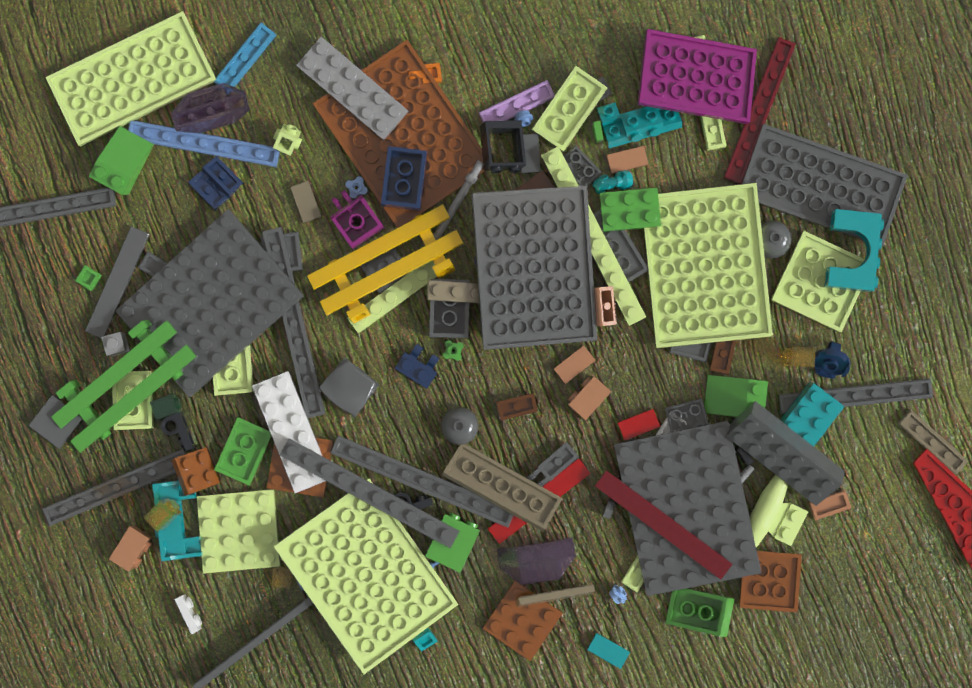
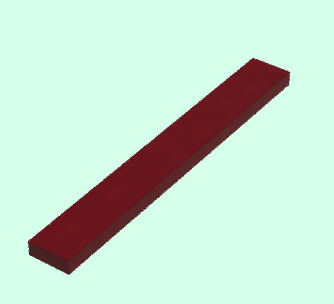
M781 37L777 38L752 102L750 123L743 125L723 179L738 185L742 184L761 128L766 123L796 43Z
M607 470L595 485V487L719 579H722L733 565L729 560Z

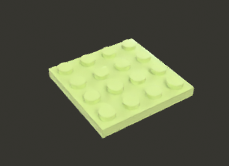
M803 231L771 301L841 333L860 291L824 287L826 268L854 269L859 267L864 259Z
M274 489L197 496L203 573L281 566L280 555L274 548L279 543Z

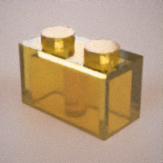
M786 347L785 351H782L781 362L784 363V367L812 368L815 364V348Z
M165 499L161 500L144 519L158 532L166 529L182 512L179 510L180 506L176 501Z

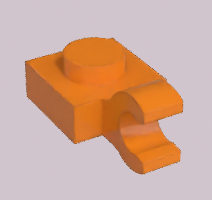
M440 63L424 64L437 84L442 83ZM422 68L421 71L408 72V74H416L419 78H423V84L432 83L430 79H426V73ZM410 76L409 80L418 78L415 76Z

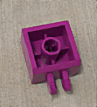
M344 190L341 192L342 196L349 204L342 208L338 199L333 197L331 200L339 211L330 216V218L354 250L385 228L362 195L352 201ZM356 218L358 220L362 219V221L360 222L361 225L358 227L353 226L355 224L354 220Z

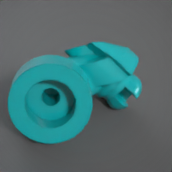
M628 170L618 171L614 178L604 174L593 182L595 192L600 195V193H605L606 189H613L614 186L620 190L631 188L633 176Z

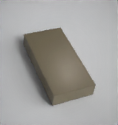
M309 181L290 187L303 223L322 217Z

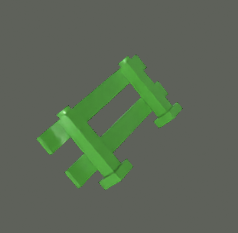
M149 320L141 321L128 332L132 339L139 338L141 341L137 346L83 391L80 392L78 390L81 384L76 379L69 381L56 392L60 399L66 398L69 401L51 417L59 428L62 429L78 415L88 425L71 440V443L79 453L84 451L98 438H101L103 441L112 434L110 432L111 427L169 379L173 378L174 381L179 379L184 374L182 369L197 357L188 345H185L173 356L164 348L163 344L177 333L168 320L153 332L149 329L153 326ZM152 355L160 367L99 416L91 404L142 361Z

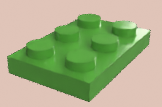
M657 188L600 193L603 232L661 227Z
M237 417L214 470L242 483L251 485L271 440V432Z

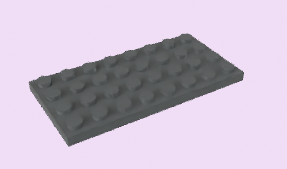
M763 124L742 184L757 183L760 205L830 229L831 213L835 209L882 214L884 227L880 231V238H882L883 247L908 175ZM836 231L851 236L853 238L862 240L858 235L854 233Z

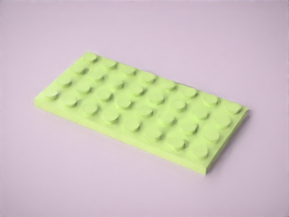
M182 11L47 76L46 79L78 146H83L118 129L119 126H124L213 83L216 77L185 13Z

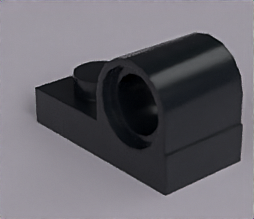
M183 412L173 414L162 421L161 430L166 435H180L178 441L182 449L185 448V451L196 448ZM171 420L176 424L174 431L168 429V423Z
M399 492L395 495L397 497L404 496L409 504L419 509L434 505L432 497L427 498L426 495L415 498V503L412 502L410 495L406 492Z

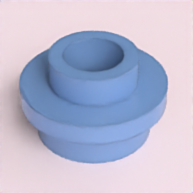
M527 110L520 111L515 114L514 121L521 120L522 127H525L533 120V115Z

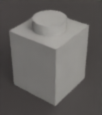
M118 332L101 337L106 356H115L130 351L125 333Z

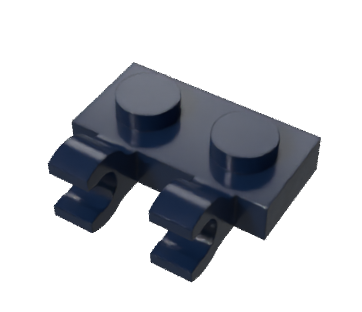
M416 344L410 355L406 352L403 354L395 369L428 389L437 374L433 368L440 358L433 354L427 365L423 364L417 358L424 348Z

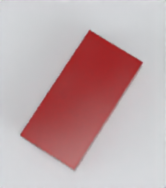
M654 409L617 423L624 441L660 427Z

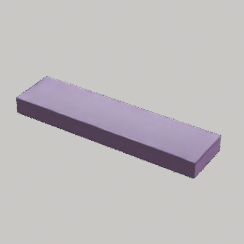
M548 80L479 112L482 122L508 121L515 118L516 113L534 109L552 100L555 95Z

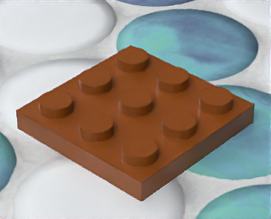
M316 438L322 456L330 460L334 440ZM274 442L267 488L295 493ZM327 481L297 493L324 498Z
M757 550L761 573L741 577L739 608L798 613L802 554Z
M514 580L483 626V629L531 661L563 612L548 602L517 607L516 599L534 595L535 593Z

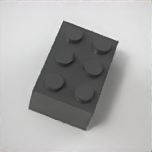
M431 279V281L470 283V280ZM430 300L429 337L468 339L469 303Z

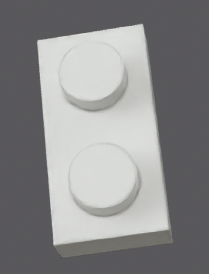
M186 594L176 598L175 601L190 633L193 634L202 629L200 626L202 621L199 615H195L192 609L194 605L191 598L186 597Z

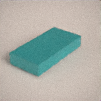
M597 632L587 648L588 651L620 669L630 654V651Z

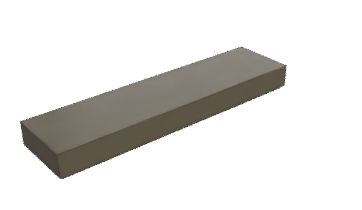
M911 409L898 421L897 424L924 449H928L955 475L968 462L966 458Z
M590 584L523 596L516 599V606L521 607L588 595L595 592L594 585Z

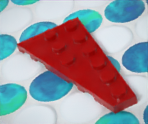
M924 449L912 463L972 570V490L928 449Z

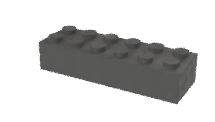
M756 401L730 423V429L727 433L729 439L815 506L842 485L845 473L843 469Z

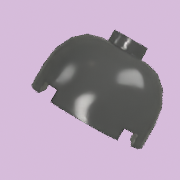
M778 221L762 223L764 258L776 259L784 255L791 244V233L788 227Z
M455 407L447 411L442 417L440 424L444 438L456 445L467 444L472 441L477 435L479 428L478 419L475 414L464 407Z

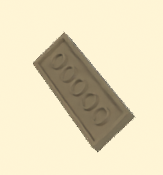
M466 444L458 447L442 474L543 532L563 499Z

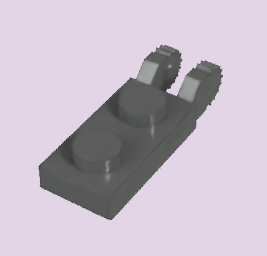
M565 442L537 466L538 468L527 479L533 480L542 472L546 477L537 483L542 487L548 481L554 479L579 456Z

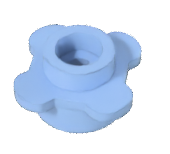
M360 176L353 181L348 180L346 182L351 198H356L361 194L364 195L368 191L363 184L364 179Z
M615 584L609 594L615 603L620 604L622 602L624 604L625 600H627V593L621 586L619 587Z

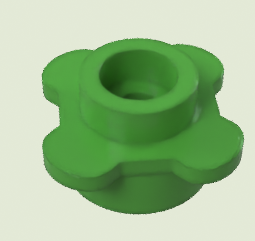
M450 340L446 341V350L443 353L444 358H453L456 361L461 360L463 344L461 342L452 343Z

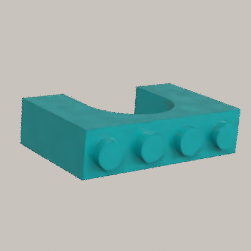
M841 209L832 211L830 230L850 232L858 235L865 244L866 256L863 263L854 269L826 268L824 287L872 292L877 288L878 277L876 276V270L880 267L878 250H881L882 247L880 231L884 227L882 214Z

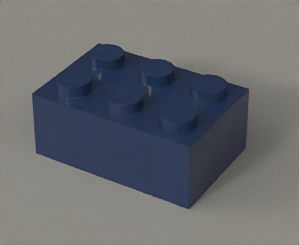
M388 146L381 199L382 207L421 211L427 151Z

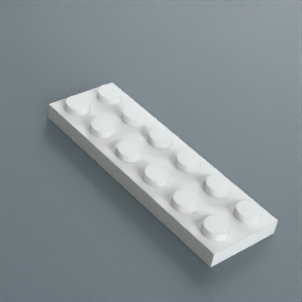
M289 371L253 385V390L279 455L288 438L322 456ZM280 456L295 493L326 481Z

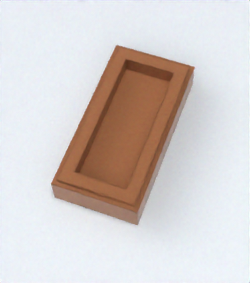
M644 146L606 156L611 174L648 165Z
M583 345L555 367L554 371L566 384L592 364L595 359Z
M845 490L830 494L817 506L810 501L808 502L814 520L851 509Z

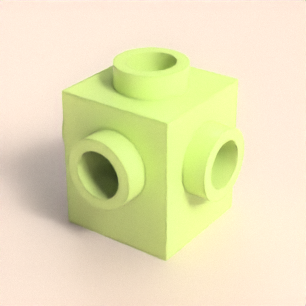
M283 124L282 128H277L273 139L276 142L273 148L291 156L293 149L298 150L302 141L299 138L301 131L293 125Z

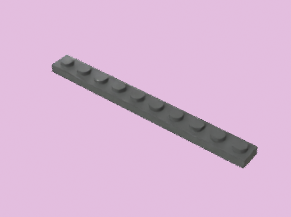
M282 227L262 231L267 253L295 284ZM298 301L282 317L307 418L324 415L326 412L321 392L318 390L320 388L300 302Z
M339 435L332 448L331 454L505 527L510 525L513 517L512 514L468 489Z
M288 438L280 453V456L449 548H451L460 532Z

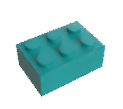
M809 381L788 408V411L781 417L780 421L814 447L845 406L816 384Z

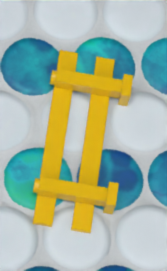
M444 205L424 215L415 216L412 221L340 259L330 261L327 266L308 275L307 277L314 290L334 279L340 289L339 292L320 301L325 314L329 315L348 305L350 310L346 313L355 324L371 315L364 303H360L359 298L433 260L435 266L432 268L438 279L456 271L449 258L445 259L443 254L464 244L457 230L438 240L435 239L430 230L450 219ZM420 234L425 244L424 247L351 285L346 275L347 272Z

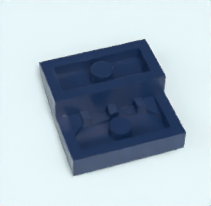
M217 156L188 182V185L214 212L243 184Z

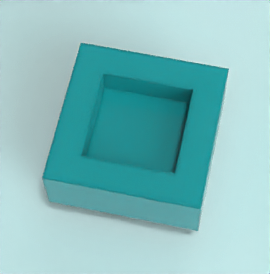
M429 627L412 639L421 652L438 642Z

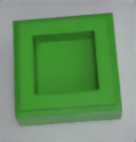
M593 122L594 142L596 144L602 143L604 139L601 122Z
M84 265L75 281L88 290L93 291L102 275L89 266Z

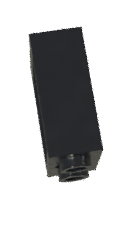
M521 120L484 121L479 126L484 171L501 173L503 170H509V173H517L526 166ZM512 133L515 163H492L489 134Z

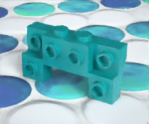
M616 103L597 108L598 117L609 148L630 142H638L647 137H655L661 133L682 128L679 112L644 107L619 114Z
M179 480L152 484L155 502L153 517L157 519L155 536L159 538L161 561L202 556L201 537L186 538L182 500L197 498L196 492L185 496Z

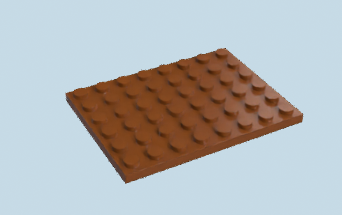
M405 40L361 70L408 110L405 117L384 141L330 94L327 93L312 103L380 203L388 146L427 151L421 211L383 207L397 228L412 221L415 216L423 214L460 189L466 181V175L472 171L476 162L479 160L483 163L481 146L408 40ZM422 68L426 73V79H430L432 83L423 84V78H419L416 74H408V72L421 71ZM415 76L418 79L409 80V77ZM484 166L482 167V169H481V171L479 172L478 176H479L480 174H482L483 172H485V171H484Z

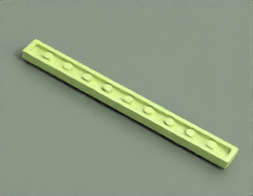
M559 147L541 155L558 188L579 186ZM588 205L591 253L608 286L614 288V298L630 326L646 318V315Z

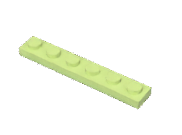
M432 260L411 271L368 302L365 306L368 308L370 316L355 324L348 317L347 319L357 333H361L427 285L428 280L437 278L432 268L435 266L434 261Z

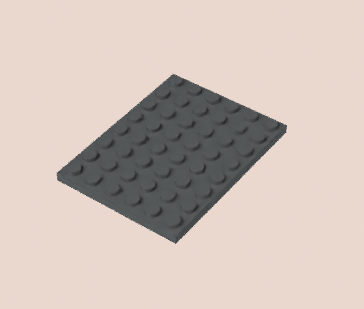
M587 186L472 193L482 349L596 341L597 327Z
M227 209L122 304L116 312L131 330L141 321L149 320L153 325L149 329L153 332L165 321H169L177 333L163 344L164 348L173 356L185 345H188L197 356L182 369L184 374L175 381L188 397H192L304 295L234 213Z
M728 421L614 444L622 482L733 564L724 577L719 579L629 512L647 596L761 573L733 441L727 437L730 429Z

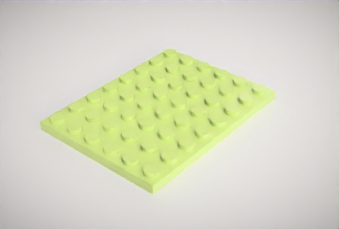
M757 183L658 194L661 227L644 228L656 348L773 337Z
M350 493L274 546L363 674L374 668L458 605L401 522Z

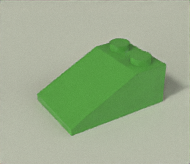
M119 126L96 160L89 177L121 195H129L154 144Z
M707 375L704 401L705 412L707 414L738 417L754 401L765 408L768 381Z
M688 588L672 591L665 624L727 637L734 599Z

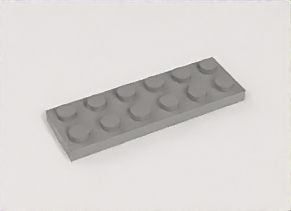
M323 37L318 39L296 65L383 141L408 113L405 107Z

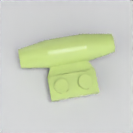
M776 474L761 493L749 517L756 547L768 531L775 539L791 546L808 514V511L790 502L783 503L788 484Z

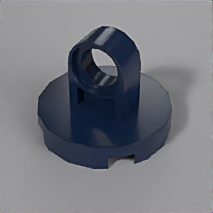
M831 341L827 349L818 350L813 354L811 367L815 368V372L818 375L835 379V376L842 375L841 377H844L849 373L851 361L845 353L840 351L841 344Z

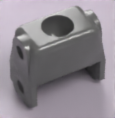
M345 357L318 390L324 392L333 403L351 413V416L355 418L380 384Z

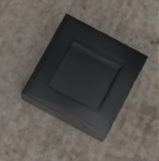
M740 446L735 448L745 465H750L754 462L750 454Z

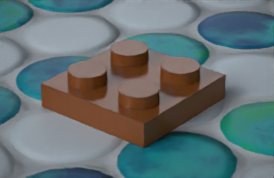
M207 448L171 460L185 496L220 483Z

